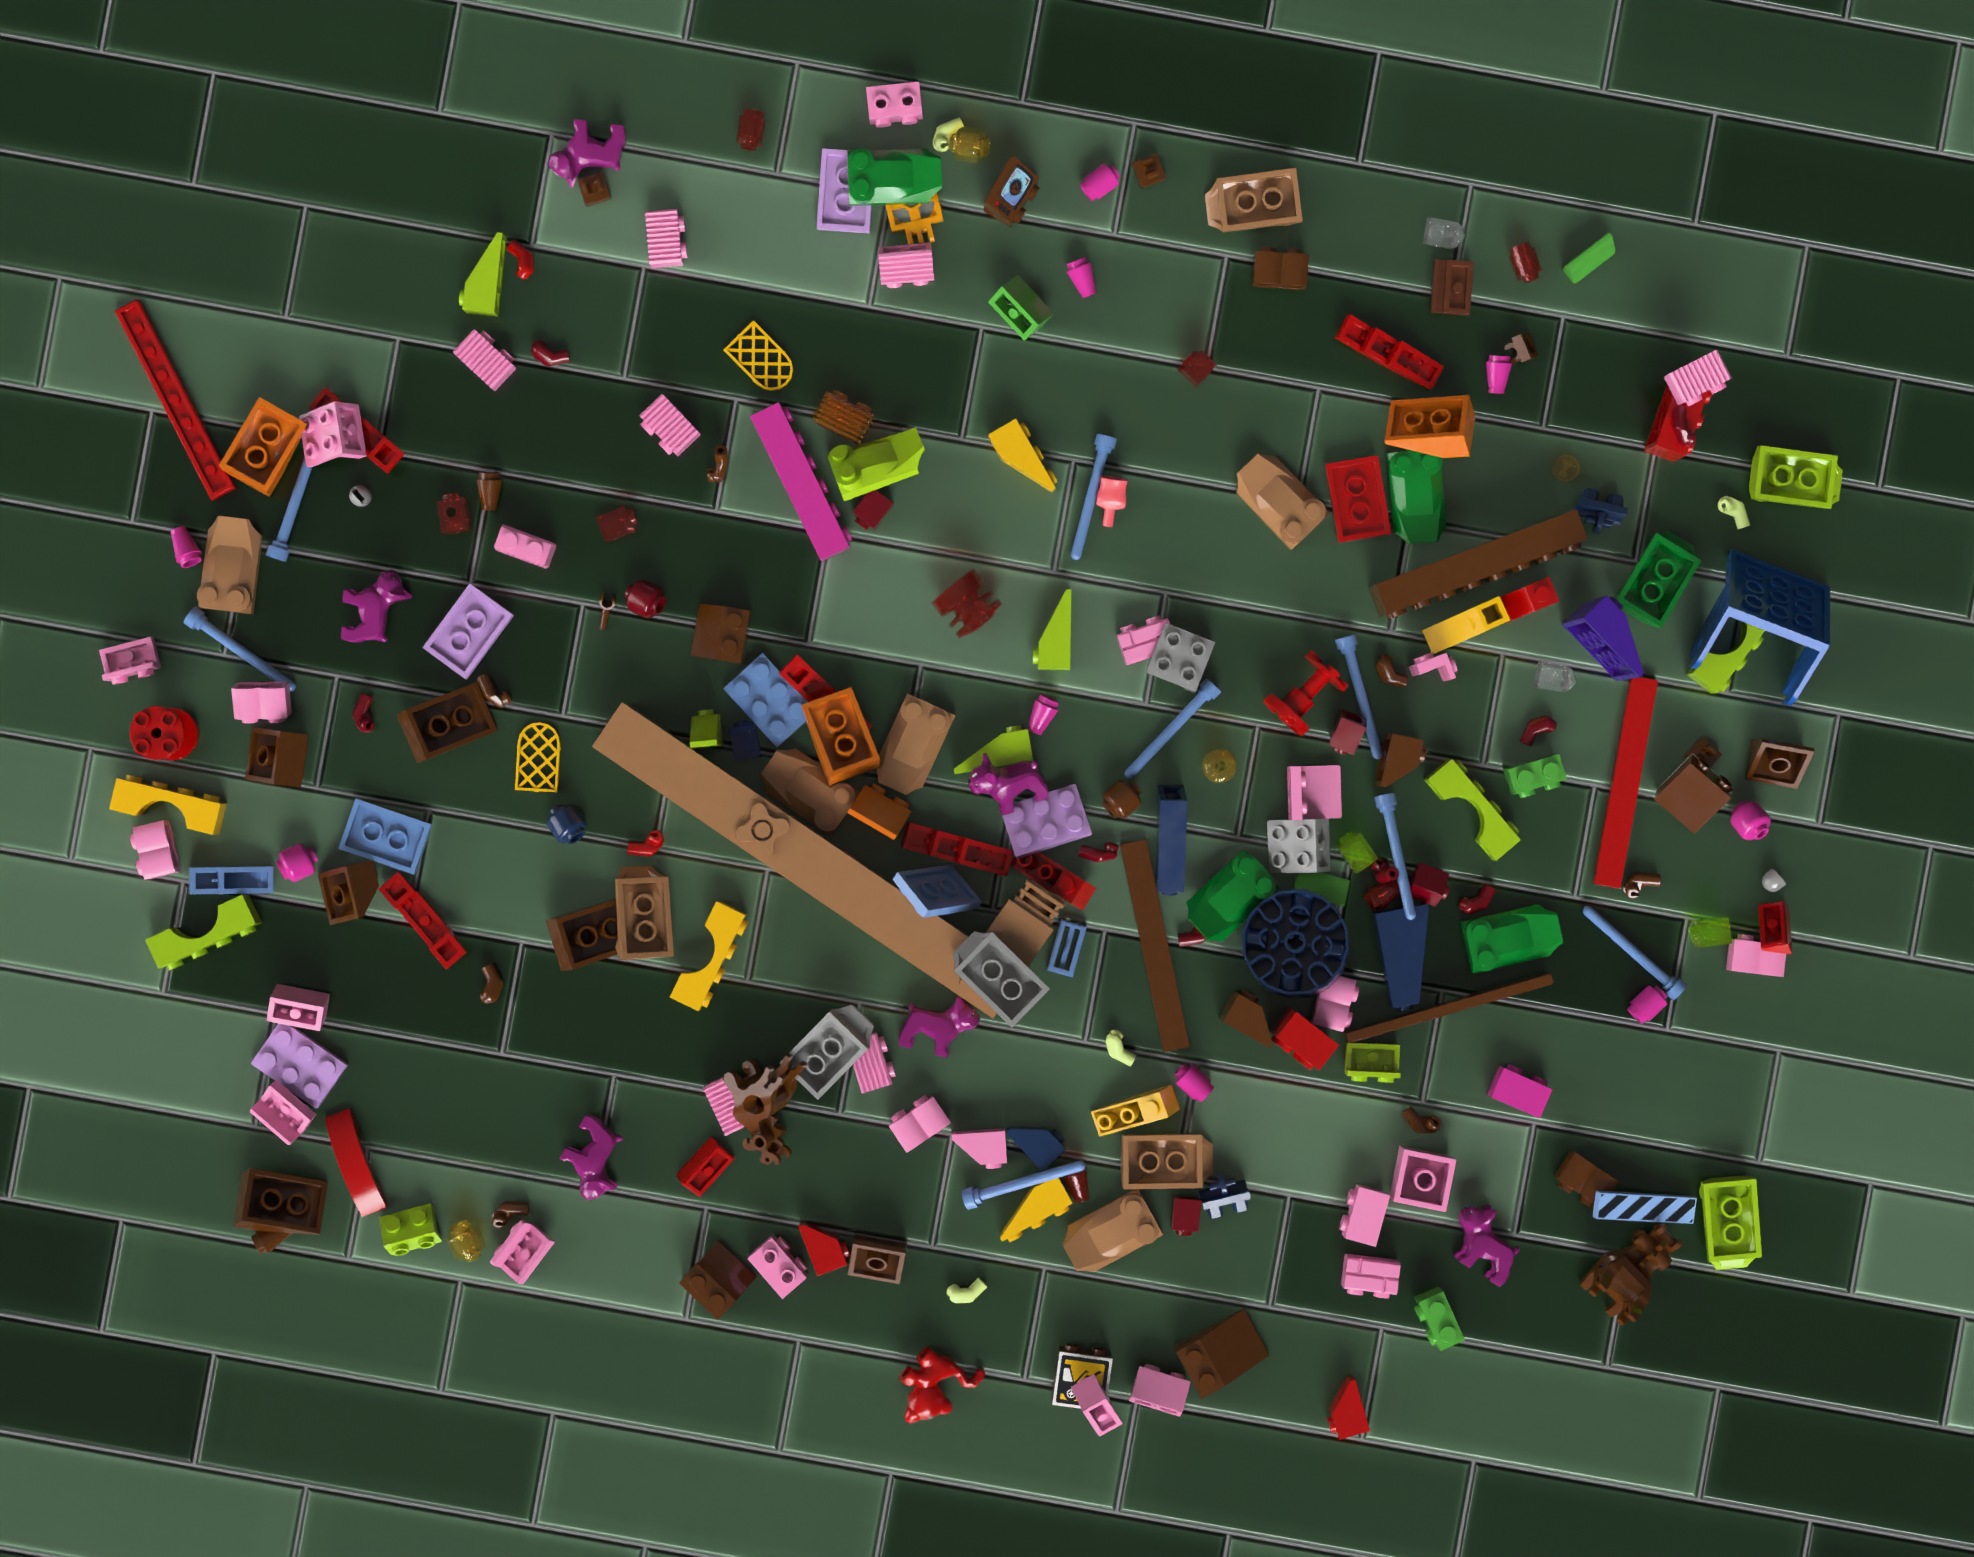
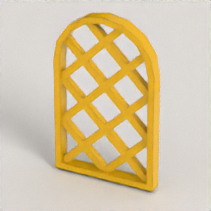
M754 320L723 349L754 383L765 390H780L792 378V361L786 352ZM752 327V336H743ZM755 327L764 336H755ZM742 339H752V349H742ZM755 339H765V349H755ZM739 340V349H730ZM768 340L777 349H768ZM730 352H739V362ZM742 352H752V362H742ZM755 352H765V362H755ZM768 353H778V362H768ZM781 353L786 357L788 362H781ZM742 365H752V375ZM755 365L765 366V375H755ZM768 366H778V375H768ZM781 366H790V374L781 375ZM756 379H765V386ZM768 379H778V387H768ZM781 379H787L786 382L781 385Z
M541 722L532 723L520 733L517 744L515 790L558 792L561 743L557 731L549 724ZM542 725L544 727L539 730L536 726ZM533 727L537 734L529 739L525 732ZM547 728L551 729L555 734L549 740L543 735ZM540 735L546 743L538 749L533 741ZM522 737H524L528 742L521 747ZM555 739H557V749L551 744ZM529 744L536 750L531 757H528L523 752ZM549 745L555 753L547 759L541 751ZM520 754L526 759L522 765H520ZM538 754L545 760L539 767L531 761ZM557 755L555 768L550 761ZM528 763L535 769L529 776L522 770ZM546 764L553 769V772L547 777L540 771ZM519 772L525 777V779L520 784ZM538 772L544 780L536 786L531 778ZM554 775L555 786L549 781V779ZM527 781L533 786V788H521V787H522ZM546 782H547L548 785L552 788V789H539V788H540L542 785H544Z

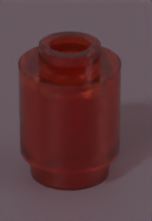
M753 109L743 110V115L739 117L736 142L741 145V149L756 151V147H762L766 124L763 112Z
M1525 242L1509 249L1511 254L1509 259L1517 281L1523 280L1524 284L1539 279L1538 274L1543 270L1535 248L1531 247L1529 242Z

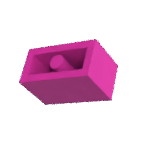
M1508 1064L1507 1068L1499 1065L1487 1095L1540 1119L1553 1090L1546 1086L1547 1081L1535 1075H1532L1531 1079L1522 1076L1523 1070Z

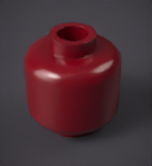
M638 580L634 585L631 584L626 589L625 599H627V608L631 612L644 618H652L663 611L666 597L660 586L646 580Z

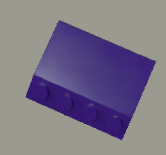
M1606 595L1584 602L1562 625L1615 681L1641 677L1644 672L1627 617L1621 611L1623 606L1613 596L1609 598Z

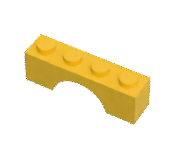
M126 774V778H116L109 807L110 810L138 816L143 815L154 803L167 801L181 810L185 817L187 829L212 835L220 834L227 803L219 802V796L204 793L203 797L193 795L194 790L178 787V790L174 791L168 789L169 784L152 781L150 785L142 783V777Z
M719 900L716 901L705 923L715 943L713 958L702 970L682 972L670 998L697 1011L701 1010L702 1006L708 1007L714 994L710 992V989L714 982L719 984L725 972V969L721 968L725 958L731 959L737 947L733 942L737 934L743 935L748 925V921L744 920L747 915L746 913Z

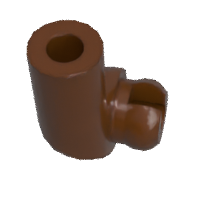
M719 445L714 449L716 468H709L707 470V477L710 483H720L725 478L729 459L727 448L723 445Z
M1380 655L1375 664L1380 679L1384 683L1405 688L1409 676L1395 672L1389 655Z
M483 674L477 678L484 697L495 706L505 708V705L512 702V698L507 690H503L501 693L496 691L489 674Z
M1637 872L1625 882L1623 891L1628 898L1635 899L1645 886L1659 887L1661 875Z
M491 963L481 969L487 979V984L484 991L480 993V999L486 1004L495 1002L503 988V981L494 963Z
M1411 1106L1401 1113L1416 1133L1431 1134L1437 1132L1441 1127V1120L1438 1117L1419 1116Z
M504 1201L493 1212L492 1224L496 1228H502L513 1215L528 1216L529 1202Z

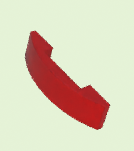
M325 387L309 408L315 410L334 401H344ZM361 416L366 456L388 474L405 453Z
M797 654L778 673L808 702L837 692ZM864 718L868 730H870L873 726Z
M400 872L393 875L378 889L394 909L399 910L430 947L429 950L446 970L467 953L446 922Z
M351 1108L325 1117L328 1135L337 1163L361 1216L363 1217L387 1208L388 1205L379 1182L376 1183L358 1136L360 1132Z

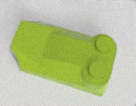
M915 427L853 448L848 445H838L829 452L828 460L843 500L847 501L919 474V460L925 449Z
M1762 445L1757 446L1751 465L1750 497L1759 502L1769 501L1832 509V505L1839 501L1843 472L1837 463L1838 456Z
M1730 1176L1701 1181L1699 1195L1703 1205L1707 1261L1712 1263L1716 1270L1748 1267L1755 1258L1762 1257L1756 1178L1750 1176Z

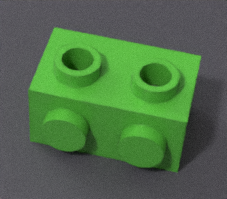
M1016 275L1001 286L988 301L1024 341L1041 329L1054 314L1019 275Z
M1552 754L1503 769L1510 795L1519 794L1520 798L1536 794L1534 789L1543 786L1545 791L1560 787V781L1567 780L1560 754Z
M1439 1286L1414 1297L1418 1304L1414 1309L1419 1320H1425L1429 1330H1426L1425 1333L1431 1346L1436 1345L1442 1351L1465 1340L1446 1296Z

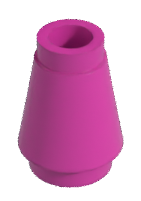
M1086 257L1066 264L1069 270L1066 272L1082 298L1097 293L1091 262L1088 263Z
M1489 355L1488 362L1486 361L1488 393L1504 394L1512 367L1510 356Z
M181 526L173 529L170 533L176 562L180 563L182 568L192 567L202 561V552L186 527Z
M1040 694L1039 698L1034 701L1027 729L1042 735L1059 711L1057 708L1059 702L1047 695Z

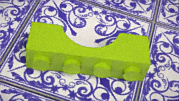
M1738 620L1740 635L1735 646L1722 655L1708 652L1701 665L1697 669H1690L1686 675L1711 694L1718 693L1719 691L1724 692L1732 682L1730 676L1733 672L1741 670L1748 661L1746 655L1749 651L1757 649L1764 640L1762 634L1765 630Z
M1447 759L1428 775L1424 781L1441 800L1460 797L1469 801L1476 808L1480 818V829L1475 841L1491 860L1497 861L1520 841V838L1517 836L1519 831L1511 821H1504L1499 815L1502 813V810L1493 800L1488 802L1482 795L1485 792L1482 786L1476 780L1471 782L1465 775L1468 772L1465 766L1459 760L1454 762L1453 759Z
M242 894L218 905L217 921L212 930L203 937H190L175 927L158 933L145 941L158 969L167 967L170 971L183 965L182 959L192 956L193 959L207 954L206 948L214 944L219 948L232 942L231 937L238 933L243 937L256 931L255 925L262 923L249 894Z

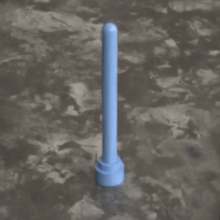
M1096 434L1094 445H1096L1095 450L1098 452L1071 551V557L1074 560L1080 559L1107 455L1111 454L1112 449H1115L1117 439L1114 437Z
M305 456L277 539L272 542V545L268 546L266 556L284 562L287 561L289 551H287L288 545L286 544L312 467L306 466Z
M197 606L184 619L183 623L192 630L197 629L198 631L200 629L273 681L289 682L290 691L296 689L295 682L207 621L208 617L205 616V612Z
M1353 634L1335 639L1337 650H1340L1341 654L1345 655L1361 716L1367 719L1365 731L1372 756L1375 759H1381L1383 752L1355 655L1356 645H1358L1356 635Z
M1205 678L1199 684L1200 688L1197 690L1198 694L1125 770L1126 778L1132 779L1206 700L1208 702L1211 699L1214 700L1221 693L1211 681Z
M1395 793L1384 794L1374 798L1375 804L1380 813L1384 815L1394 866L1399 872L1397 880L1405 916L1407 919L1413 920L1416 917V912L1394 816L1395 805H1397Z
M1591 906L1583 908V914L1663 984L1664 993L1670 999H1676L1684 991L1687 984L1679 977L1675 978L1674 976L1670 977Z
M1076 1161L981 1190L973 1186L962 1189L963 1202L968 1210L977 1208L985 1199L1083 1171L1085 1163L1083 1161Z

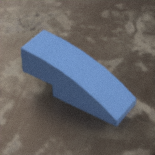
M273 866L188 867L189 894L274 893Z

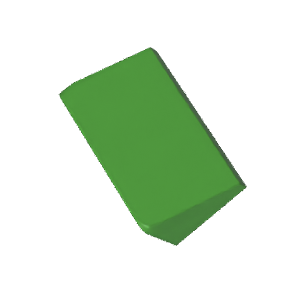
M1611 233L1605 234L1563 267V271L1572 283L1576 284L1615 254Z
M1322 872L1297 873L1292 890L1304 889L1323 896L1330 903L1345 906L1350 880Z

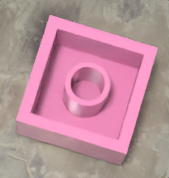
M1399 1145L1390 1199L1398 1203L1446 1212L1456 1159L1450 1155Z

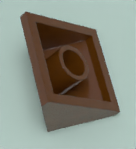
M1752 739L1745 780L1798 789L1815 750L1811 747L1773 740Z
M855 1234L848 1275L900 1284L907 1243Z

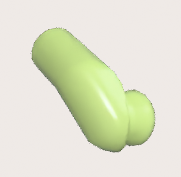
M960 117L937 127L933 138V147L937 151L945 152L948 150L952 134L964 130Z
M1724 496L1718 501V509L1734 517L1737 529L1750 526L1743 502L1729 496Z
M1116 1029L1111 1030L1105 1040L1109 1055L1131 1067L1136 1055L1123 1048L1121 1041L1123 1038L1122 1032Z
M978 1277L968 1288H960L957 1284L950 1285L947 1289V1295L954 1303H971L987 1288V1285Z

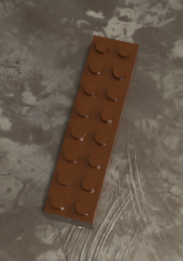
M1576 509L1369 587V591L1379 617L1386 615L1389 620L1407 613L1406 607L1411 606L1412 610H1416L1432 604L1430 598L1436 597L1437 601L1456 595L1457 588L1461 587L1462 592L1482 585L1481 579L1486 578L1488 583L1507 576L1505 570L1511 569V572L1515 573L1531 567L1532 560L1539 564L1557 557L1556 551L1560 550L1561 555L1582 548L1581 542L1588 540Z

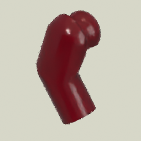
M537 340L533 342L531 353L535 359L545 366L570 362L568 349L553 352L546 347L544 341Z
M1674 407L1673 427L1678 443L1683 446L1695 444V431H1687L1686 407Z
M361 693L352 712V717L361 732L369 733L375 727V723L368 711L374 698Z
M1546 715L1531 719L1519 742L1532 747L1537 734L1543 732L1552 733L1556 730V721L1551 716Z
M1106 842L1104 850L1081 845L1078 855L1080 858L1094 862L1110 861L1118 856L1119 846Z
M1484 884L1478 897L1471 899L1463 897L1460 900V910L1470 915L1484 911L1496 889Z
M1195 926L1191 932L1177 934L1179 947L1202 944L1206 940Z

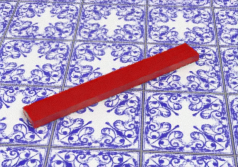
M136 299L115 310L114 312L210 499L214 501L237 489L231 476L219 467L222 459L141 301Z
M1643 677L1629 680L1593 884L1621 889L1658 680Z

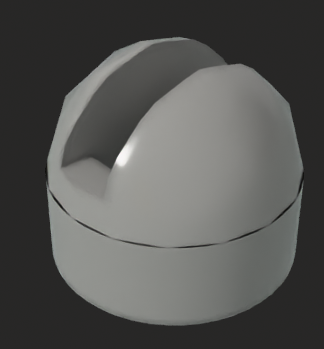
M356 485L350 490L349 499L354 505L364 507L370 503L372 494L367 487ZM356 490L365 498L362 502L355 495L354 492Z
M1772 868L1762 878L1763 887L1771 892H1776L1786 885L1780 875Z

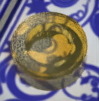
M1562 455L1552 464V474L1561 482L1573 480L1580 471L1578 460L1571 455Z

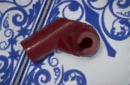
M1381 857L1375 858L1370 864L1371 868L1375 870L1374 876L1376 880L1380 883H1387L1399 877L1398 870L1395 867H1390V864L1387 861L1384 862Z

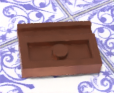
M1434 260L1430 313L1459 316L1470 315L1474 262Z

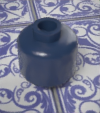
M559 804L549 812L550 817L547 820V827L558 842L574 844L585 835L587 823L574 805L563 806Z

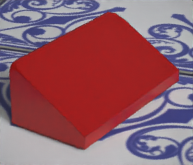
M1780 901L1758 905L1761 950L1792 954L1790 913L1786 902Z
M710 1137L676 1176L682 1185L700 1197L735 1157L717 1140Z

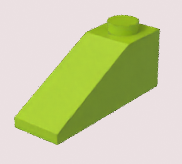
M496 233L466 280L464 290H460L459 305L463 306L462 309L467 314L495 317L499 315L507 239L503 233Z
M1066 589L1038 643V648H1033V664H1038V670H1070L1071 589Z
M714 709L700 710L698 711V716H692L690 748L699 749L724 746L721 714H714Z
M1022 725L1007 727V733L1000 734L954 768V774L971 772L974 768L981 766L984 753L988 755L992 765L995 767L1012 765L1021 761H1033L1028 729L1022 730Z

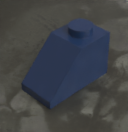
M1009 1126L1006 1129L1007 1135L1042 1171L1066 1150L1062 1144L1065 1139L1056 1129L1050 1131L1047 1127Z

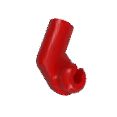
M514 239L508 245L507 251L517 258V276L521 279H528L534 272V256Z
M653 830L643 843L629 842L627 853L628 855L653 856L663 846L664 836L660 831Z

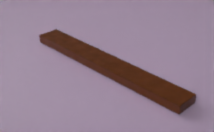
M1143 839L1120 844L1163 1052L1190 1047L1147 841Z
M1544 972L1343 1032L1346 1041L1353 1043L1545 987L1554 982L1551 973Z

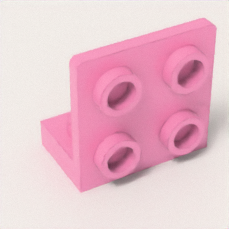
M334 401L299 416L301 421L307 423V427L302 435L307 467H314L339 456L357 459L366 456L359 404Z
M1339 765L1287 767L1288 820L1342 817L1341 770Z

